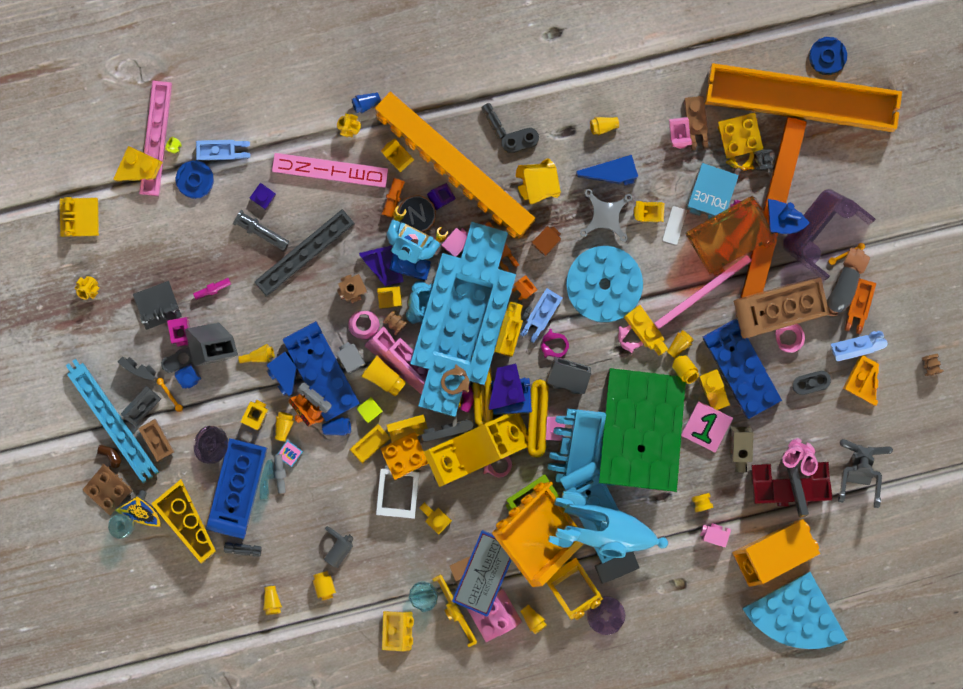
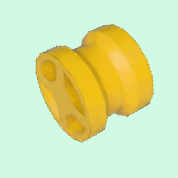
M710 493L691 497L692 502L696 506L694 508L695 512L714 508L709 499L711 497Z

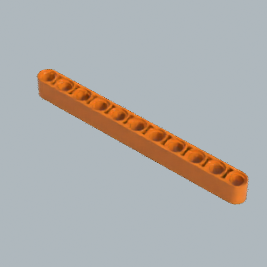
M787 117L750 258L751 262L748 266L740 298L764 291L778 233L770 232L768 199L783 203L787 202L807 121Z

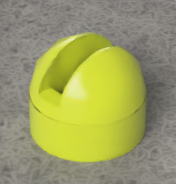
M172 136L167 141L165 150L170 153H178L180 151L178 147H182L181 142Z

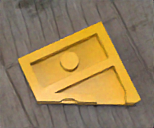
M128 146L113 180L135 181L155 179L162 161Z

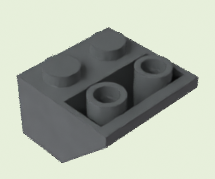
M220 323L185 329L194 367L225 361L238 355L233 336Z

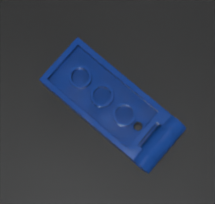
M736 318L702 336L746 419H750L782 401L749 339L742 338ZM730 347H733V352L729 350Z
M317 321L282 339L304 382L310 386L309 389L315 390L324 398V401L327 400L331 403L332 406L327 413L321 412L326 422L360 404ZM309 349L313 350L312 354L308 353Z
M229 438L206 530L240 539L245 538L268 450L267 447ZM230 508L234 509L233 513L229 511Z

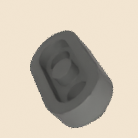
M525 128L506 134L502 139V148L508 153H515L534 147L539 141V134L533 128ZM526 135H533V139L527 140ZM508 140H514L515 144L513 146L508 145Z
M825 371L805 374L796 377L792 387L799 395L813 393L828 388L831 383V377ZM818 377L823 378L822 384L817 382ZM800 382L805 383L804 389L799 388Z

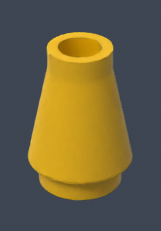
M594 117L593 120H590V129L593 135L597 134L599 136L619 128L617 117Z
M682 330L680 333H677L667 352L673 358H676L693 345L694 339L686 331Z
M286 412L278 413V416H276V440L286 441L295 421L293 420L294 415Z
M276 586L264 587L263 610H265V614L281 613L280 608H282L276 591Z
M527 605L520 611L530 632L533 631L534 634H537L547 626L545 619L532 609L530 605Z

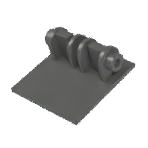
M169 281L133 294L141 315V322L146 330L164 324L168 320L182 317Z

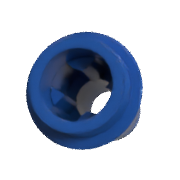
M378 92L356 95L351 101L355 112L362 114L378 105L381 99Z
M341 417L322 423L323 434L346 436L348 433H351L350 419Z

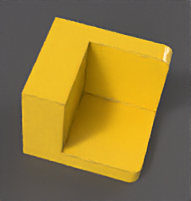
M400 286L377 288L380 309L402 307Z

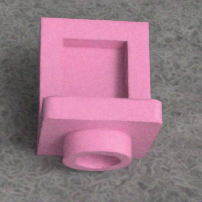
M688 117L669 119L672 146L681 149L686 148L687 145H692Z

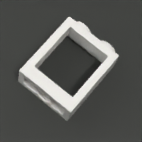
M385 465V469L380 470L376 515L415 519L420 472L414 470L404 475L414 477L411 510L382 507L385 474H391L388 465Z

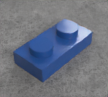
M393 253L389 270L425 281L428 277L431 261L420 259L417 263H412L408 260L399 259L398 255Z

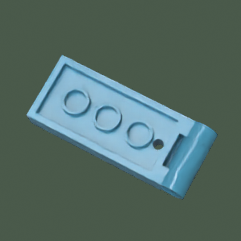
M595 462L560 478L565 491L580 493L584 496L585 505L600 506L619 511L607 485L599 483L600 471ZM586 490H590L588 495L585 493ZM579 517L584 529L597 531L594 522ZM594 547L602 564L613 559L612 557L600 554L599 548Z

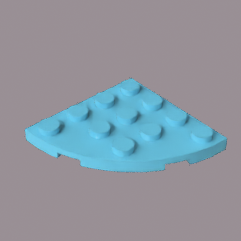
M810 571L742 608L751 622L764 634L779 643L791 647L820 649L848 640Z

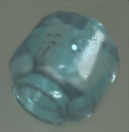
M127 514L114 515L108 523L110 534L117 539L129 537L135 529L133 519Z

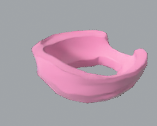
M357 311L350 317L348 327L353 336L364 340L372 338L378 332L380 323L373 312ZM360 315H368L371 321V326L366 331H361L356 326Z
M799 324L780 328L775 332L777 344L782 351L794 353L804 345L805 335ZM786 330H791L796 334V341L791 345L782 344L780 341V335Z

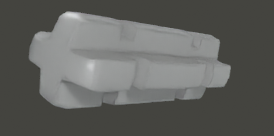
M302 383L297 391L302 396L305 395V398L313 405L319 406L323 413H327L332 406L331 403L327 400L324 401V398L315 390H310V386Z

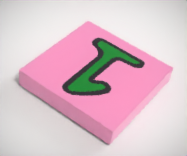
M698 401L681 436L716 453L733 418Z

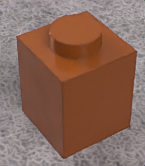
M547 226L531 244L546 257L561 241L559 237L561 233L555 227L550 228Z

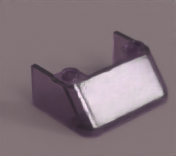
M831 189L821 192L803 216L810 224L797 233L787 234L783 240L784 250L816 276L821 277L823 281L827 280L830 275L815 264L821 256V250L813 241L836 213L843 218H851L857 215L868 225L876 220L853 200Z

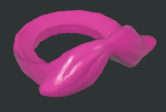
M549 329L548 333L542 338L541 350L544 358L548 356L560 358L567 353L569 349L567 338L563 334L554 333L552 329ZM561 338L565 342V349L561 353H555L552 349H549V346L545 345V342Z

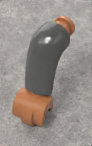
M850 248L844 260V267L837 285L827 299L830 316H837L839 312L845 311L851 304L857 290L860 274L864 273L870 260L865 251L858 248Z

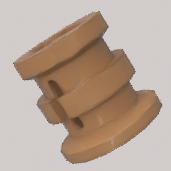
M393 310L383 321L384 324L387 323L389 325L388 327L391 330L395 331L394 335L399 334L409 322L408 320L403 321V317L401 315L398 316L396 310Z
M938 354L922 357V361L925 362V365H923L924 369L927 370L925 376L944 372L943 369H940L941 362L937 359L939 357Z

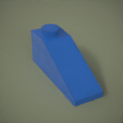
M632 155L576 171L577 177L615 184L624 183V186L635 183V179L638 178Z

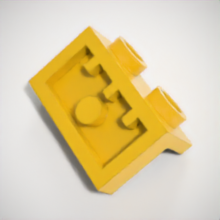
M424 414L387 424L392 443L413 432L418 437V435L423 434V430L428 429Z
M383 611L382 650L410 651L412 649V627L414 625L412 612Z

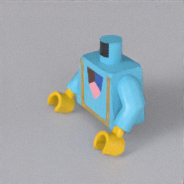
M397 206L393 212L394 220L391 221L387 231L388 241L392 245L391 252L398 255L399 259L408 260L412 263H417L420 259L432 258L440 247V242H444L447 239L448 231L445 235H441L442 227H439L436 232V239L434 240L433 237L403 222L400 223L399 221L406 214V209L402 214H399L397 212L399 206Z

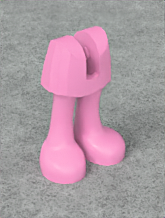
M792 439L788 445V450L783 454L782 460L784 465L788 468H793L802 460L801 472L806 476L813 475L818 468L814 447L808 442L806 444L801 443V439Z

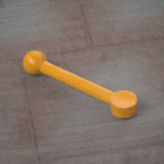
M859 243L854 249L864 250L865 244ZM849 251L836 258H830L828 263L834 265L836 261L846 257Z
M158 378L156 381L157 384L161 385L163 390L171 399V401L175 405V410L177 412H181L183 410V406L177 403L175 398L172 396L170 391L165 386L164 380L162 378Z

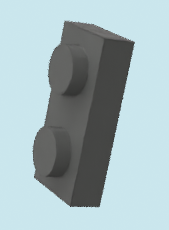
M146 386L122 411L121 415L136 427L161 398Z

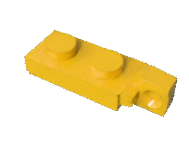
M515 302L509 303L494 352L509 357L513 356L523 322L520 315L523 305Z
M641 305L624 316L645 347H648L650 350L654 349L658 356L668 350L663 342L665 340L663 335L656 328Z

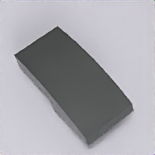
M122 356L118 360L122 367L141 378L153 381L158 379L155 376L157 372L150 365L146 367L141 364L137 369L136 366L138 364L131 357L127 359Z
M627 552L623 558H613L603 564L601 562L595 565L601 584L640 568L634 552Z

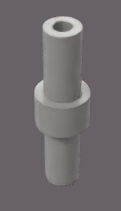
M282 454L274 455V478L277 479L278 493H285L284 478L286 477V472L283 469Z

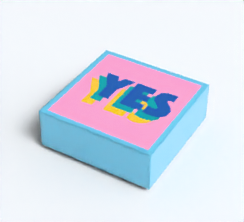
M288 440L278 452V454H282V461L291 467L303 453L301 449Z

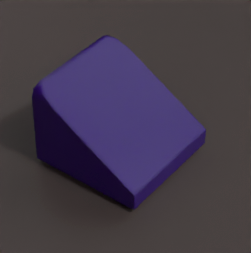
M447 183L427 193L435 210L456 199Z

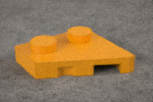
M864 355L859 356L843 389L877 406L876 392L878 388L877 375L879 373V364Z

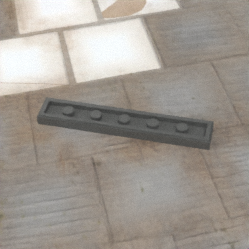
M341 209L254 281L255 284L267 297L355 223Z

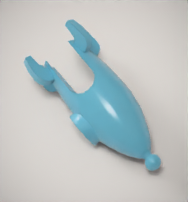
M563 491L562 498L555 499L554 505L565 508L564 513L594 522L597 531L566 526L564 530L557 528V537L549 535L548 541L554 545L567 548L574 541H578L599 548L600 554L612 558H623L627 552L641 551L655 545L664 549L668 545L666 538L661 537L658 539L648 526L629 514L610 508L585 505V498L580 493Z

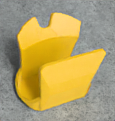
M549 158L543 160L540 164L518 165L516 178L523 180V184L518 186V190L524 200H529L530 204H534L550 196L555 198L560 196L561 191L557 169Z

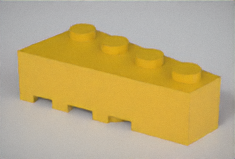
M182 479L151 503L200 564L216 552Z

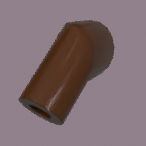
M99 445L97 454L107 456L111 468H119L122 460L118 451L115 448Z

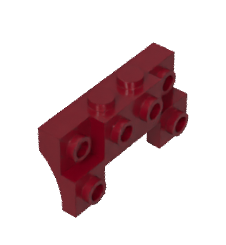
M818 462L817 471L813 475H810L809 478H800L807 505L810 501H832L829 462ZM771 464L751 465L754 504L777 503V506H789V502H795L790 479H772Z

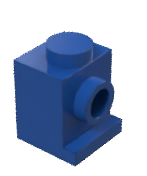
M192 363L175 372V377L183 389L195 386L202 379Z

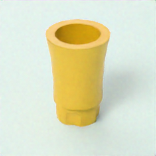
M376 355L361 375V377L373 382L386 392L389 391L395 397L406 383L378 355Z

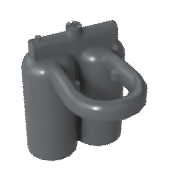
M327 526L325 530L338 540L324 560L333 567L338 568L353 548V536L349 534V536L345 535L343 537Z

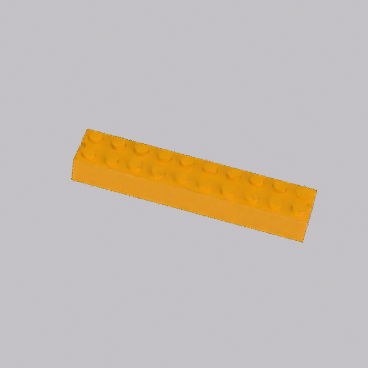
M712 63L710 66L705 105L888 132L897 130L899 112L896 111L900 109L902 91Z
M391 91L375 107L377 119L383 125L389 124L391 131L398 138L401 136L405 138V144L413 151L416 148L419 151V156L427 163L431 161L434 164V169L439 174L443 175L445 173L449 177L448 181L454 187L460 186L463 189V194L469 200H476L478 202L477 207L484 213L488 211L492 214L491 219L499 226L503 224L510 236L513 238L517 236L520 239L535 222V217Z

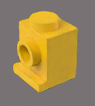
M256 400L255 403L250 401L241 419V423L260 430L269 409L265 408L267 404ZM256 410L260 413L258 418L253 417V412Z

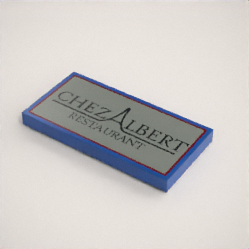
M484 530L481 531L452 600L454 603L487 617L512 561L493 534Z

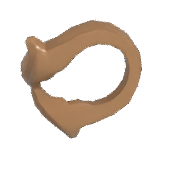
M457 364L453 369L443 374L441 385L445 392L452 395L462 391L469 392L470 381L467 373ZM449 375H463L465 377L455 390H449L445 386V379Z

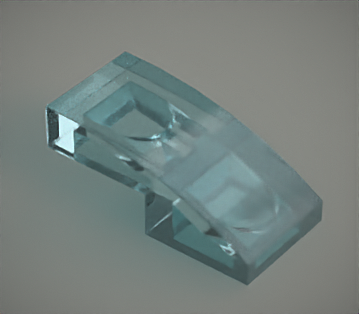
M273 459L267 461L262 473L260 500L269 499L268 479H275Z

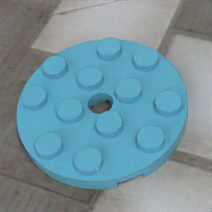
M612 246L593 247L580 254L571 265L566 280L567 294L573 307L582 316L596 322L617 321L632 311L638 304L643 290L642 273L636 261L625 251ZM602 279H607L610 282V287L606 290L599 286V282Z

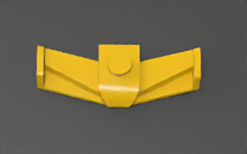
M440 574L432 578L433 582L438 581L448 601L446 604L447 608L444 610L448 619L453 618L454 622L458 621L470 641L467 644L468 648L475 645L477 639L463 617L457 603L452 602L453 596L443 575Z

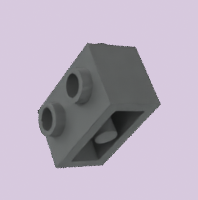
M554 356L548 375V384L556 389H568L573 394H585L592 373L591 367Z

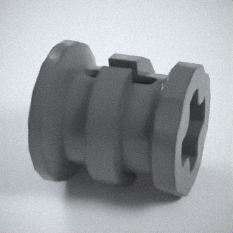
M767 149L753 152V154L757 155V159H755V162L758 163L757 171L774 168L771 165L773 159L770 157V153L773 152L772 150Z

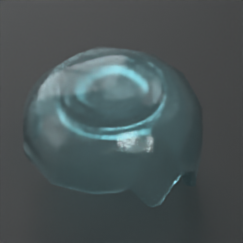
M426 581L415 583L409 593L412 606L422 612L432 610L437 604L439 596L436 587Z

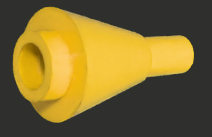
M265 344L250 352V354L238 356L240 364L250 361L271 362L275 354L273 348Z

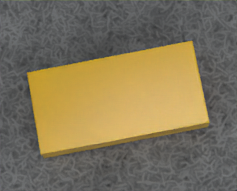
M377 424L349 450L363 464L391 438Z

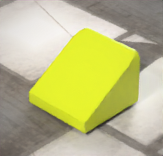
M372 397L356 408L367 423H370L383 412Z

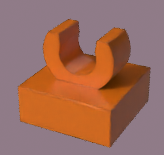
M525 275L513 284L515 287L511 292L514 293L518 290L521 293V296L518 298L520 301L524 298L527 299L538 289Z

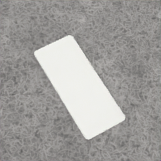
M675 206L672 207L663 237L664 242L677 245L687 210Z

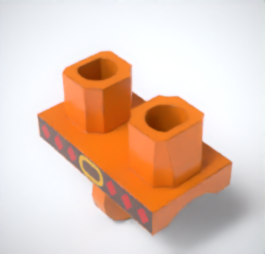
M299 393L288 400L297 413L295 416L296 422L300 423L303 421L309 427L314 423H321L324 418L321 416L322 411L319 409L320 407L313 405L305 398V395L302 396Z

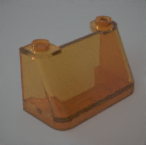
M754 196L744 199L685 233L709 275L714 274V276L725 271L724 267L754 249L762 246L765 248L775 244L774 240L778 238L776 233L770 232L769 220Z

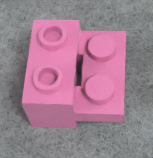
M504 589L498 591L488 617L467 609L485 642L503 635L522 623Z

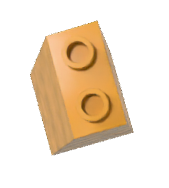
M801 519L733 551L732 554L748 586L751 587L774 579L814 558L820 552L818 550V543L811 536L809 525L804 519Z

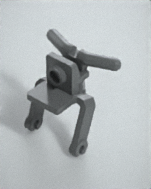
M845 439L840 440L842 447L854 452L852 455V467H846L842 472L838 502L843 503L845 501L847 482L870 485L872 478L875 477L874 508H879L881 504L882 475L880 472L873 471L872 469L874 463L873 455L891 454L893 448L890 446L865 448L862 445H857Z

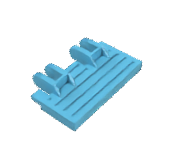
M567 408L566 416H556L555 421L557 423L572 425L571 428L555 427L553 431L557 435L571 436V438L562 437L560 452H550L549 455L551 459L566 461L565 464H548L547 468L551 471L565 472V474L556 473V482H561L560 478L592 462H595L598 466L606 413Z

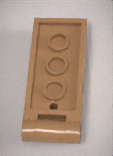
M813 277L733 301L742 338L753 337L830 315L821 277Z

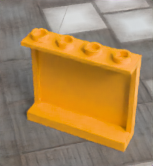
M552 482L538 483L533 488L534 491L522 498L521 504L511 509L508 513L509 516L496 524V529L492 532L493 536L532 587L543 586L583 545L581 542L574 541L570 547L564 548L548 541L549 535L557 537V528L564 530L566 526L577 527L568 513H564L565 509L563 507L554 505L556 497L549 489L553 484Z

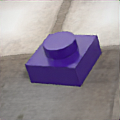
M260 183L250 196V199L266 210L276 196V193Z

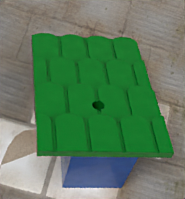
M609 368L605 410L606 420L603 432L599 483L677 492L686 382H683L679 376ZM639 445L644 446L643 452L638 451Z

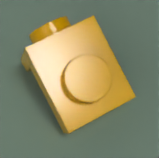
M395 138L388 142L381 150L386 159L400 173L414 161L413 157Z
M636 201V206L633 210L635 220L641 222H664L665 203Z

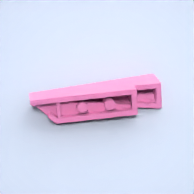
M383 326L364 346L375 356L378 355L387 366L422 395L429 369L410 364L414 351L401 338L395 341Z

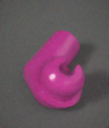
M470 385L468 387L469 392H462L464 401L460 408L469 413L474 402L473 390Z

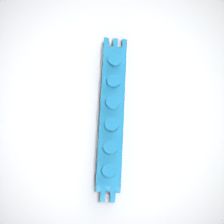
M74 359L72 362L76 368L73 369L71 364L68 363L66 367L70 372L67 375L144 484L147 481L143 474H146L151 479L153 476L149 470L152 469L157 475L159 473L158 469L85 364H79Z

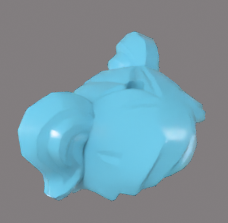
M417 281L413 284V292L410 294L408 301L409 309L406 312V318L410 323L420 322L422 324L433 284L428 285L423 281Z

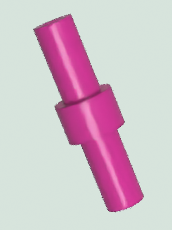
M226 278L215 284L214 282L206 285V288L193 293L196 300L209 294L212 296L218 293V290L231 285L229 278Z

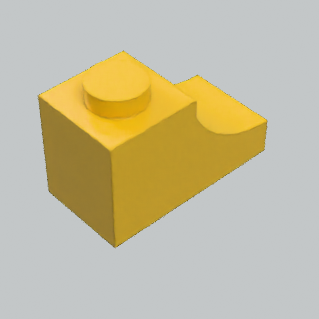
M718 369L698 377L710 407L719 410L730 405Z

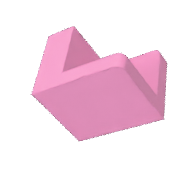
M548 416L546 440L562 441V437L565 436L557 435L553 431L555 427L565 428V424L557 423L555 421L556 417Z

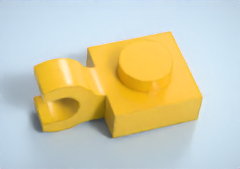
M425 502L419 507L428 516L425 522L438 535L452 522L439 508L433 511Z

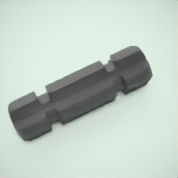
M490 103L483 105L481 109L484 115H487L486 118L492 129L495 130L496 137L498 139L503 138L506 135L504 127H501L502 124L497 114L493 112L492 105Z
M227 542L224 544V552H234V554L249 556L252 554V556L259 557L261 556L262 547L255 545L251 547V545L237 543L233 545V543Z

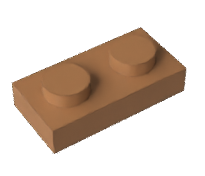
M156 419L138 428L157 462L174 453L172 446Z

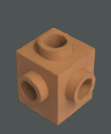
M351 274L341 278V282L338 283L340 287L337 289L341 300L345 298L346 302L351 301V303H355L362 299V295L368 293L359 274L353 277ZM350 286H354V290L352 292L348 291V288Z

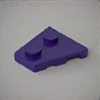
M392 245L359 253L363 261L385 287L404 282L401 273L389 270L393 256L391 252Z
M516 363L497 368L489 410L525 401Z

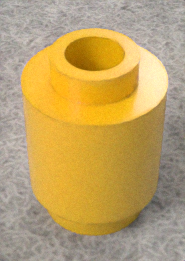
M686 355L675 358L672 368L681 380L687 384L695 382L699 377V373L690 358Z
M328 571L313 575L314 580L312 581L317 598L321 597L322 601L333 598V594L336 591Z

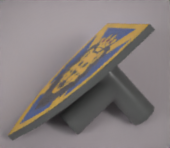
M140 490L136 497L115 508L117 512L130 520L148 526L161 527L160 517L154 507L145 500L147 492L144 490Z

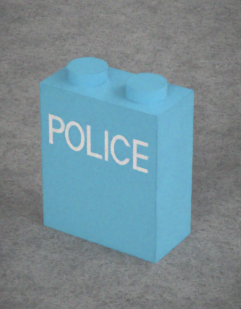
M702 163L686 209H689L691 214L701 216V214L707 215L709 220L715 222L724 220L739 175Z

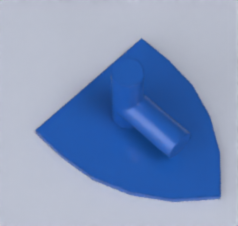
M768 199L770 232L780 234L797 233L808 226L810 222L803 216L802 212L794 208L793 203L789 202L786 204Z

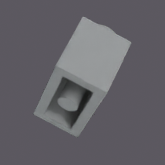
M348 342L339 347L340 351L337 354L348 374L366 366L354 343L350 344Z

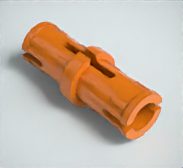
M393 178L389 194H386L387 200L382 215L393 218V212L401 200L400 195L405 181Z

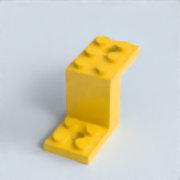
M520 413L506 414L424 451V454L439 487L526 448L528 445V431Z

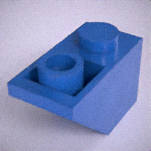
M284 352L267 364L269 369L266 371L272 380L276 378L280 383L277 387L281 393L291 397L294 393L297 367L287 352Z

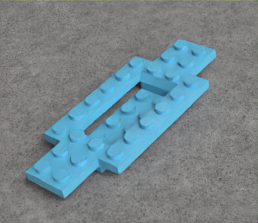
M471 222L461 258L442 253L410 363L429 369L418 407L453 417L456 416L462 392L455 395L448 394L441 385L443 374L453 369L456 364L466 371L470 382L485 385L516 274L498 269L508 232ZM449 375L445 379V386L449 390H455L465 377L463 375Z

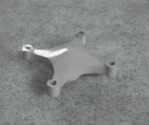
M587 189L585 196L590 199L594 212L591 223L580 231V235L586 237L594 229L605 228L615 232L620 237V240L625 242L628 236L620 228L619 213L622 207L632 200V195L626 194L618 202L607 203L597 199L592 194V190Z

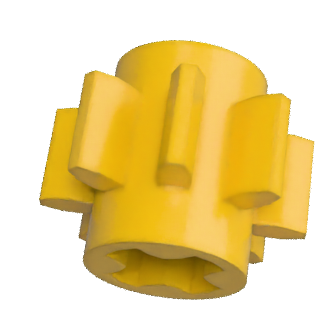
M345 113V116H341L338 119L337 128L341 130L340 135L352 138L353 135L359 133L361 124L357 121L358 116Z
M86 276L85 279L80 277L74 288L78 297L84 300H88L89 297L94 299L98 294L97 291L100 289L98 282L90 276Z

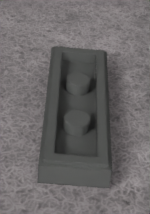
M797 465L793 468L787 467L798 516L800 518L806 517L809 513Z

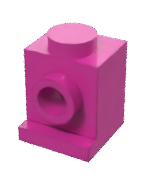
M189 318L168 320L171 343L176 344L177 347L188 345L185 329L190 328ZM180 329L184 330V335L181 337L178 336Z

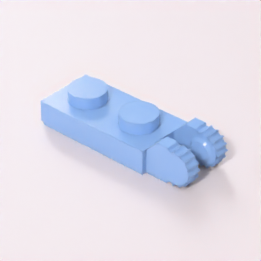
M235 140L196 141V160L250 158V153H235V147H248L250 142Z
M546 288L527 319V324L520 335L524 337L528 333L531 324L536 326L538 329L531 337V342L534 343L540 332L545 329L563 298Z
M873 331L869 335L832 343L831 350L838 362L885 349L888 343L882 331Z

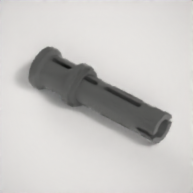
M240 210L233 222V225H239L247 230L248 234L254 233L282 251L289 244V240L259 224L258 219L249 217L244 214L243 210Z

